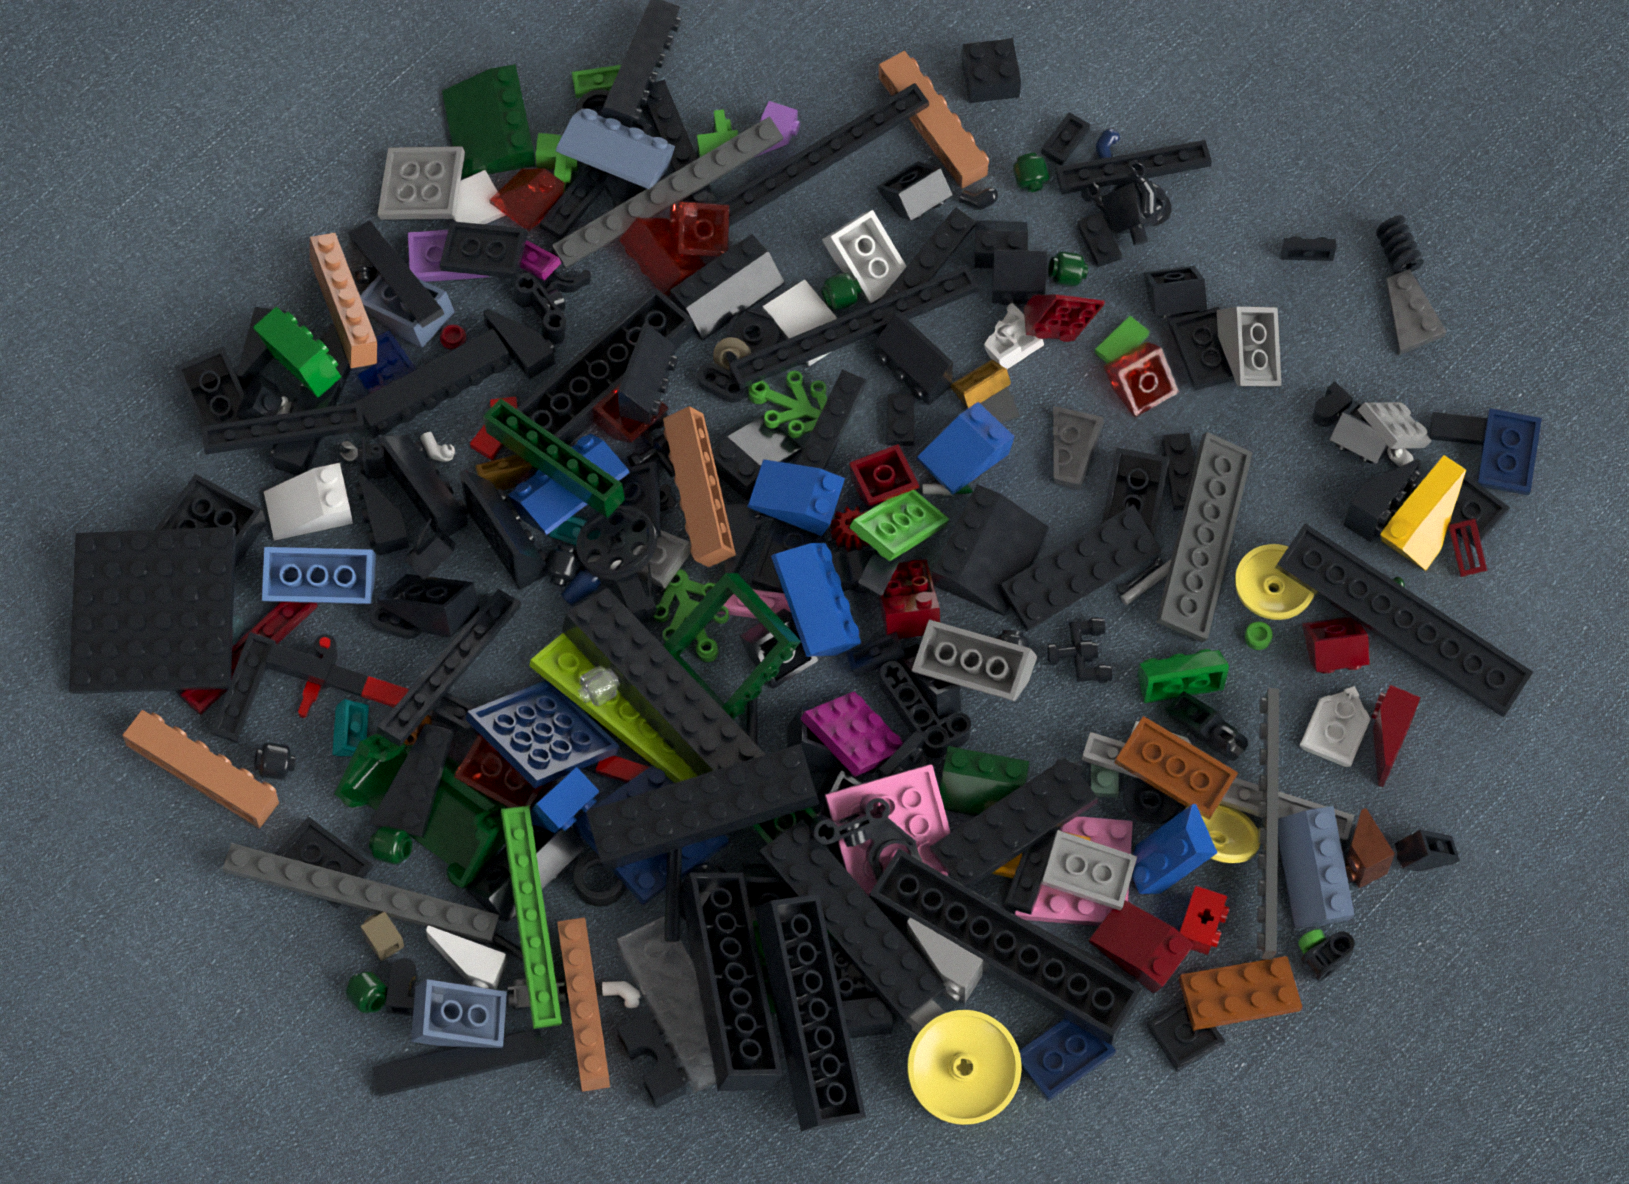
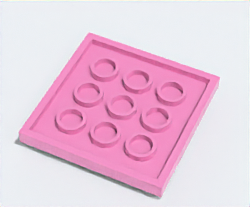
M932 764L825 794L830 817L834 822L859 812L860 802L866 795H879L890 806L888 818L916 841L917 850L922 858V862L948 876V873L930 852V846L951 833ZM880 802L873 804L870 814L877 812L876 808L880 806ZM844 839L838 840L844 868L870 897L869 894L878 881L873 877L872 869L866 859V852L871 839L853 847H846ZM895 843L883 849L879 857V865L883 872L898 849L909 854L906 846Z
M1077 816L1063 826L1062 832L1090 837L1092 842L1131 854L1133 821ZM1042 885L1032 915L1016 910L1015 915L1024 920L1100 926L1112 908ZM1129 887L1125 897L1126 901H1128Z

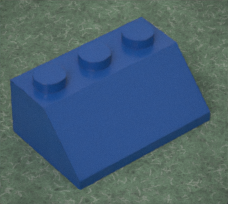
M1196 804L1190 805L1135 846L1133 855L1137 856L1132 878L1139 894H1161L1218 853Z

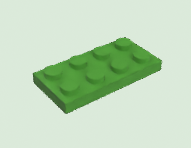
M912 490L888 499L857 517L849 528L860 539L876 549L882 557L891 561L946 527L950 519L918 492Z

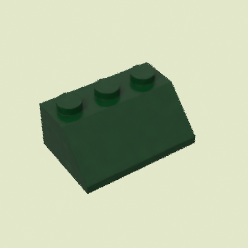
M948 746L940 787L944 810L973 816L979 815L1026 784L1029 761Z

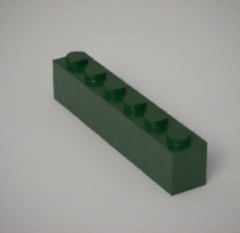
M500 398L483 415L486 432L606 518L625 500L621 482Z

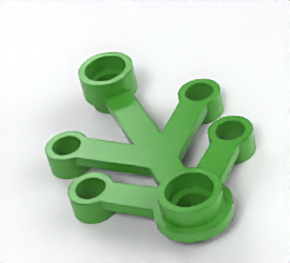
M795 370L787 374L786 384L792 389L796 400L770 390L768 384L764 381L750 385L748 396L751 402L763 404L771 401L790 409L780 413L775 410L767 411L764 415V424L768 428H776L779 424L791 421L788 425V434L792 438H800L803 434L812 432L827 401L826 384L820 380L814 381L810 387V394L817 399L820 410L811 407L802 386V374ZM797 378L798 381H791L790 379ZM821 388L822 391H815L814 389ZM773 417V418H775L776 420H775V421H770V420H768V418ZM809 417L814 420L802 423L796 419ZM797 427V428H799L800 430H799V431H794V430H792V428Z
M679 569L673 578L678 577L680 581L677 583L670 581L665 588L660 604L656 605L657 612L664 610L666 613L663 616H653L657 622L667 621L669 618V608L675 595L677 596L680 604L670 627L663 631L665 642L668 640L667 635L674 633L700 603L691 600L686 591L705 597L707 595L706 591L712 589L715 585L714 583L703 585L689 580L684 570ZM722 606L718 612H725L726 615L719 618L716 616V613L712 618L719 624H724L729 620V611L727 607ZM703 628L696 637L698 642L696 652L701 661L711 662L718 656V646L713 639L707 637ZM704 645H710L711 649L709 651L702 650V647Z

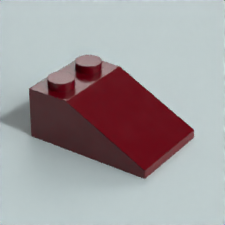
M1393 685L1389 686L1387 693H1380L1371 717L1376 719L1373 727L1378 786L1384 787L1421 698Z
M1126 900L1121 910L1112 908L1088 940V942L1128 974L1136 977V980L1153 994L1165 985L1195 945L1171 925Z

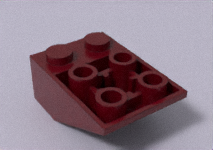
M1057 294L1033 295L1024 306L1026 335L1036 336L1039 339H1060L1063 342L1075 341L1105 305V301Z
M927 559L898 563L882 596L878 594L886 636L897 632L900 639L924 636L929 620L941 623L940 607Z

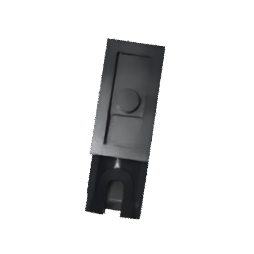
M1185 691L1166 709L1169 716L1185 725L1193 736L1229 760L1234 761L1238 759V756L1248 747L1247 738L1235 727L1225 722L1218 711Z

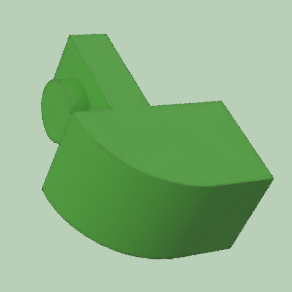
M724 109L714 111L715 133L697 135L699 158L738 135V130H732L730 119H725Z
M538 133L536 148L537 168L554 169L555 192H565L566 183H571L572 171H578L577 160L556 152V147L562 137L561 135Z

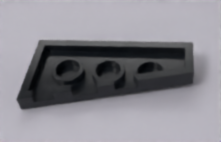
M425 723L370 824L403 829L408 834L424 838L454 731Z

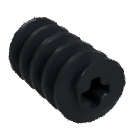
M1401 215L1389 218L1376 230V236L1380 239V245L1384 248V253L1388 257L1387 260L1392 265L1391 269L1395 274L1408 269L1413 272L1424 263V260L1418 259L1421 252L1414 250L1417 244L1415 241H1411L1413 235L1407 232L1409 227L1407 224H1403L1405 218Z

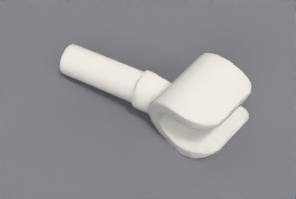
M345 441L342 443L345 448L351 449L349 453H340L344 459L352 461L358 457V449L351 442Z

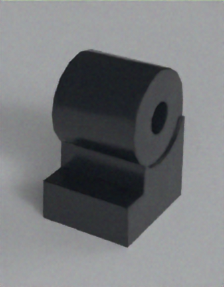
M1334 381L1327 387L1325 397H1321L1316 401L1312 415L1313 421L1321 427L1332 425L1341 417L1343 411L1352 404L1353 398Z

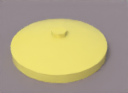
M972 1010L951 1011L931 1020L915 1037L907 1060L908 1080L918 1102L936 1118L958 1125L976 1124L999 1114L1014 1097L1021 1078L1020 1053L1010 1032L996 1019Z

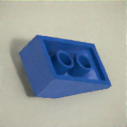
M977 402L961 413L917 456L916 460L953 495L1009 455L1015 436Z
M763 459L747 507L822 536L831 524L845 478L820 468Z
M576 767L531 809V822L553 833H556L560 828L566 831L577 821L574 817L576 813L581 809L586 813L597 802L594 797L600 791Z

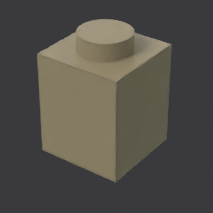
M385 911L379 915H371L361 925L364 938L380 962L404 948L401 935Z

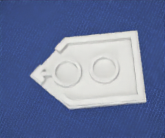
M1355 686L1345 689L1341 693L1319 699L1300 743V747L1303 750L1344 767H1351L1370 722V717L1359 699Z

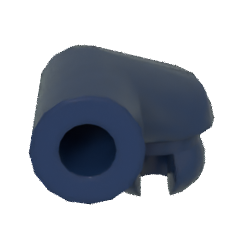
M1106 129L1102 132L1096 143L1099 159L1112 157L1110 147L1112 144H1116V141H1119L1120 135L1118 131Z

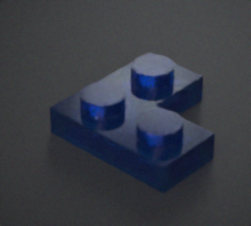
M389 330L376 337L378 364L358 374V380L368 394L416 370L414 364Z

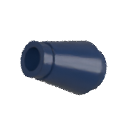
M586 569L583 571L579 570L576 577L570 582L561 596L570 606H573L597 591L601 581Z

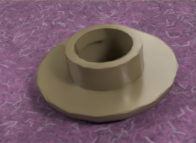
M729 337L717 343L713 353V360L715 364L730 371L729 361L727 360L728 351L733 352L737 360L750 355L751 351L745 342L738 338Z

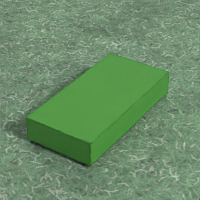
M1129 316L1095 349V354L1115 369L1149 336L1150 331Z

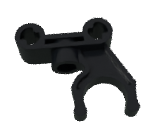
M553 250L548 251L556 256ZM554 270L545 280L529 273L519 274L517 279L514 280L513 299L519 306L533 307L543 321L542 337L544 340L549 339L553 345H556L564 340L566 331V318L561 312L566 308V304L559 291L574 293L582 286L590 284L591 273L588 270H584L578 276L564 277Z
M868 794L863 797L860 802L859 812L835 822L825 815H818L812 818L809 823L810 833L821 844H831L844 839L846 847H853L871 839V843L867 848L866 859L876 880H879L883 874L879 865L880 854L890 844H903L911 856L922 861L917 850L916 841L888 818L890 806L887 801L877 794ZM880 802V806L876 808L877 812L870 814L873 804ZM823 824L829 827L828 832L824 835L818 832Z

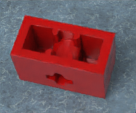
M1195 886L1180 930L1182 935L1195 944L1191 950L1209 955L1211 946L1217 948L1222 933L1217 931L1219 922L1225 923L1230 907L1225 906L1226 895ZM1203 918L1208 919L1206 925L1201 923Z

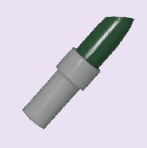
M922 484V494L952 496L942 484ZM967 484L955 494L973 493V490Z

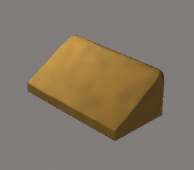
M992 359L952 383L950 387L963 404L970 408L975 403H981L1011 384L1007 369Z
M517 454L475 466L478 476L491 481L496 489L501 488L502 490L516 487L515 481L532 469V465Z

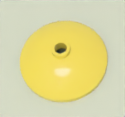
M1268 544L1251 550L1242 558L1236 571L1235 587L1240 600L1250 611L1263 618L1272 620L1292 618L1303 612L1314 597V593L1275 568L1288 549V546ZM1274 587L1277 589V592H1271L1269 588Z
M1219 804L1210 820L1201 816L1218 852L1210 859L1222 863H1241L1250 860L1256 855L1261 844L1258 843V829L1251 819L1240 810Z

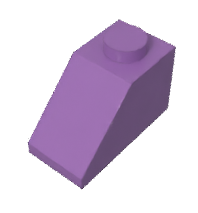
M771 101L768 102L760 122L770 116L784 138L781 142L759 155L789 144L792 135H797L801 123L798 121V110Z

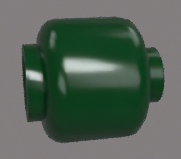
M1036 153L1019 156L1017 162L1013 165L1018 187L1020 189H1028L1029 193L1042 190L1043 184L1049 180L1045 160L1043 157L1037 156Z
M1060 251L1055 257H1051L1048 265V275L1052 277L1053 282L1057 285L1076 287L1081 283L1082 279H1086L1088 264L1084 263L1083 256L1080 254Z
M841 273L825 279L821 292L827 307L831 306L833 309L839 310L856 304L858 301L857 294L861 293V288L857 278L852 279L848 273Z
M382 826L376 833L371 835L369 848L372 850L374 859L397 865L409 858L412 851V840L403 829Z
M365 971L357 973L350 978L346 989V996L361 1013H375L385 1006L388 988L373 972Z

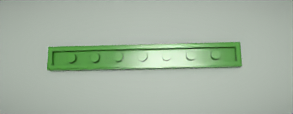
M529 806L501 809L533 1029L558 1026L562 1024L530 808Z

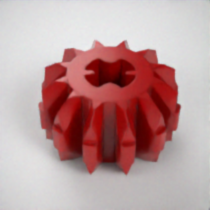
M857 505L854 511H851L848 506L844 508V513L837 511L830 527L833 529L831 537L832 539H837L836 545L838 547L846 545V550L849 552L851 547L854 546L857 550H861L862 544L869 546L866 541L860 539L849 528L854 519L868 512V510L860 513V508Z

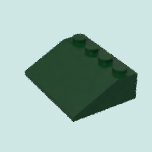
M516 64L490 68L442 90L453 147H463L465 151L461 179L471 177L486 170L487 174H494L535 166L534 150Z

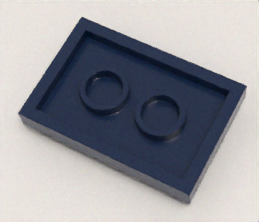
M1489 408L1478 470V484L1482 487L1529 496L1542 418Z
M1064 1019L1019 1050L1021 1068L1044 1098L1050 1101L1115 1055L1116 1050L1105 1041Z

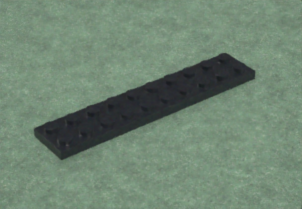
M1306 523L1302 526L1275 567L1503 718L1533 674V671Z

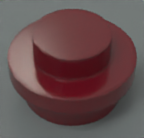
M448 325L440 334L441 344L446 349L453 350L466 343V333L458 325Z

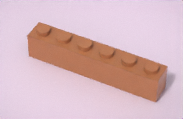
M903 51L880 63L878 78L891 96L916 83L928 99L929 107L912 116L909 120L959 187L963 189L987 176L989 164L987 154L983 150L980 151L972 134L968 131L965 132L959 117L955 113L950 112L944 97L935 92L929 77L923 76L920 72L917 61L913 57L910 58Z
M336 233L310 237V262L350 368L377 364V340Z
M688 406L663 418L665 426L664 436L669 444V458L675 470L676 476L674 481L680 492V507L685 514V529L690 537L692 546L690 548L691 555L695 561L711 567L735 556L736 553L704 414Z
M142 710L123 734L127 747L259 829L279 804L276 789L272 785L264 781L261 784L253 779L254 776L244 768L237 769L232 766L231 761L224 755L218 754L216 756L209 751V748L203 742L190 740L187 738V734L176 726L173 728L165 724L164 719L156 713L148 714Z
M585 918L558 921L582 1092L609 1088L610 1081Z

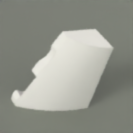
M1013 303L1008 305V313L1003 321H998L995 326V332L988 337L984 344L990 358L1006 369L1012 367L1044 345L1043 339L1026 335L1024 314Z

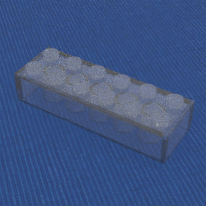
M665 916L616 939L617 950L653 1018L658 1021L663 1037L672 1047L675 1059L684 1070L693 1093H696L716 1083L695 966L680 938L678 942L665 941Z

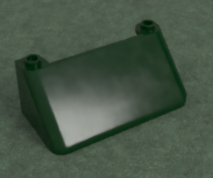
M379 734L360 741L334 794L348 807L356 808L367 804L377 811L413 745L409 746L403 743L399 747ZM447 755L425 836L422 838L411 834L408 835L448 863L446 875L449 881L456 886L464 888L470 885L505 844L501 809L519 806Z

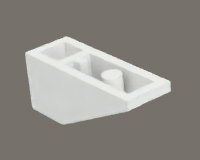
M427 927L428 941L468 984L474 987L497 989L508 964L505 953L434 927Z

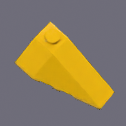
M1443 455L1381 532V541L1426 571L1442 549L1466 469Z

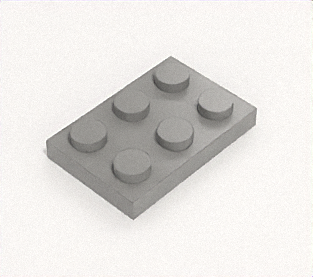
M1364 403L1358 409L1360 414L1390 449L1425 448L1432 441L1426 435V428L1413 420L1410 416V410L1402 403Z
M1058 830L1055 834L1041 884L1121 910L1137 856Z

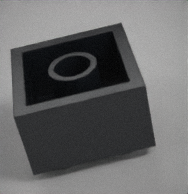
M1013 38L963 44L961 61L969 103L1020 97L1021 77Z

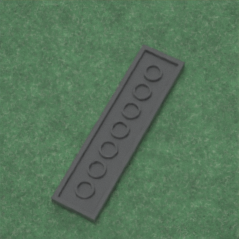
M1208 432L1201 437L1156 623L1200 642L1208 640L1253 453Z

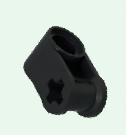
M1339 931L1321 944L1311 948L1300 960L1303 964L1307 963L1316 974L1315 979L1321 982L1351 959L1355 940L1349 933ZM1342 943L1347 946L1348 950L1340 952L1335 949L1334 945Z

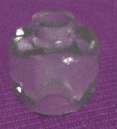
M597 666L580 677V688L577 691L584 703L590 702L594 706H601L617 696V687L620 684L616 675L609 667L605 669L602 666Z

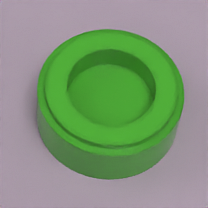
M1253 622L1246 629L1245 642L1252 649L1263 650L1271 643L1272 630L1266 623Z
M1314 929L1304 934L1299 939L1298 945L1305 954L1327 938L1321 929Z

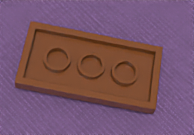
M1144 716L1114 762L1186 807L1196 804L1201 816L1210 820L1238 775V772Z
M1287 956L1273 958V960L1266 959L1181 974L1179 977V983L1193 1030L1299 1012L1302 1009V1003Z

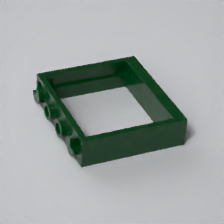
M725 573L665 642L663 647L734 720L739 714L744 713V707L749 701L759 696L762 692L761 687L765 682L773 679L778 674L779 666L784 661L792 658L793 651L801 641L738 573ZM735 594L778 640V643L724 704L680 655L728 599Z

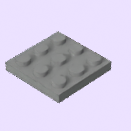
M463 147L388 148L378 208L380 220L455 219L465 154Z

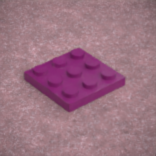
M855 691L805 711L801 717L804 724L855 777L883 765L904 744L901 738L883 722L882 718Z

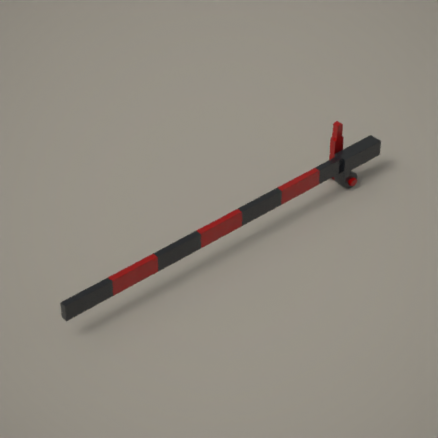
M323 634L316 638L314 647L317 657L273 643L266 659L268 669L307 681L302 693L303 700L298 710V715L302 718L307 717L312 703L316 702L322 686L333 687L391 707H395L410 690L336 666L335 663L338 659L336 641L329 634ZM431 717V720L440 722L439 720ZM613 755L582 769L628 783L649 767Z

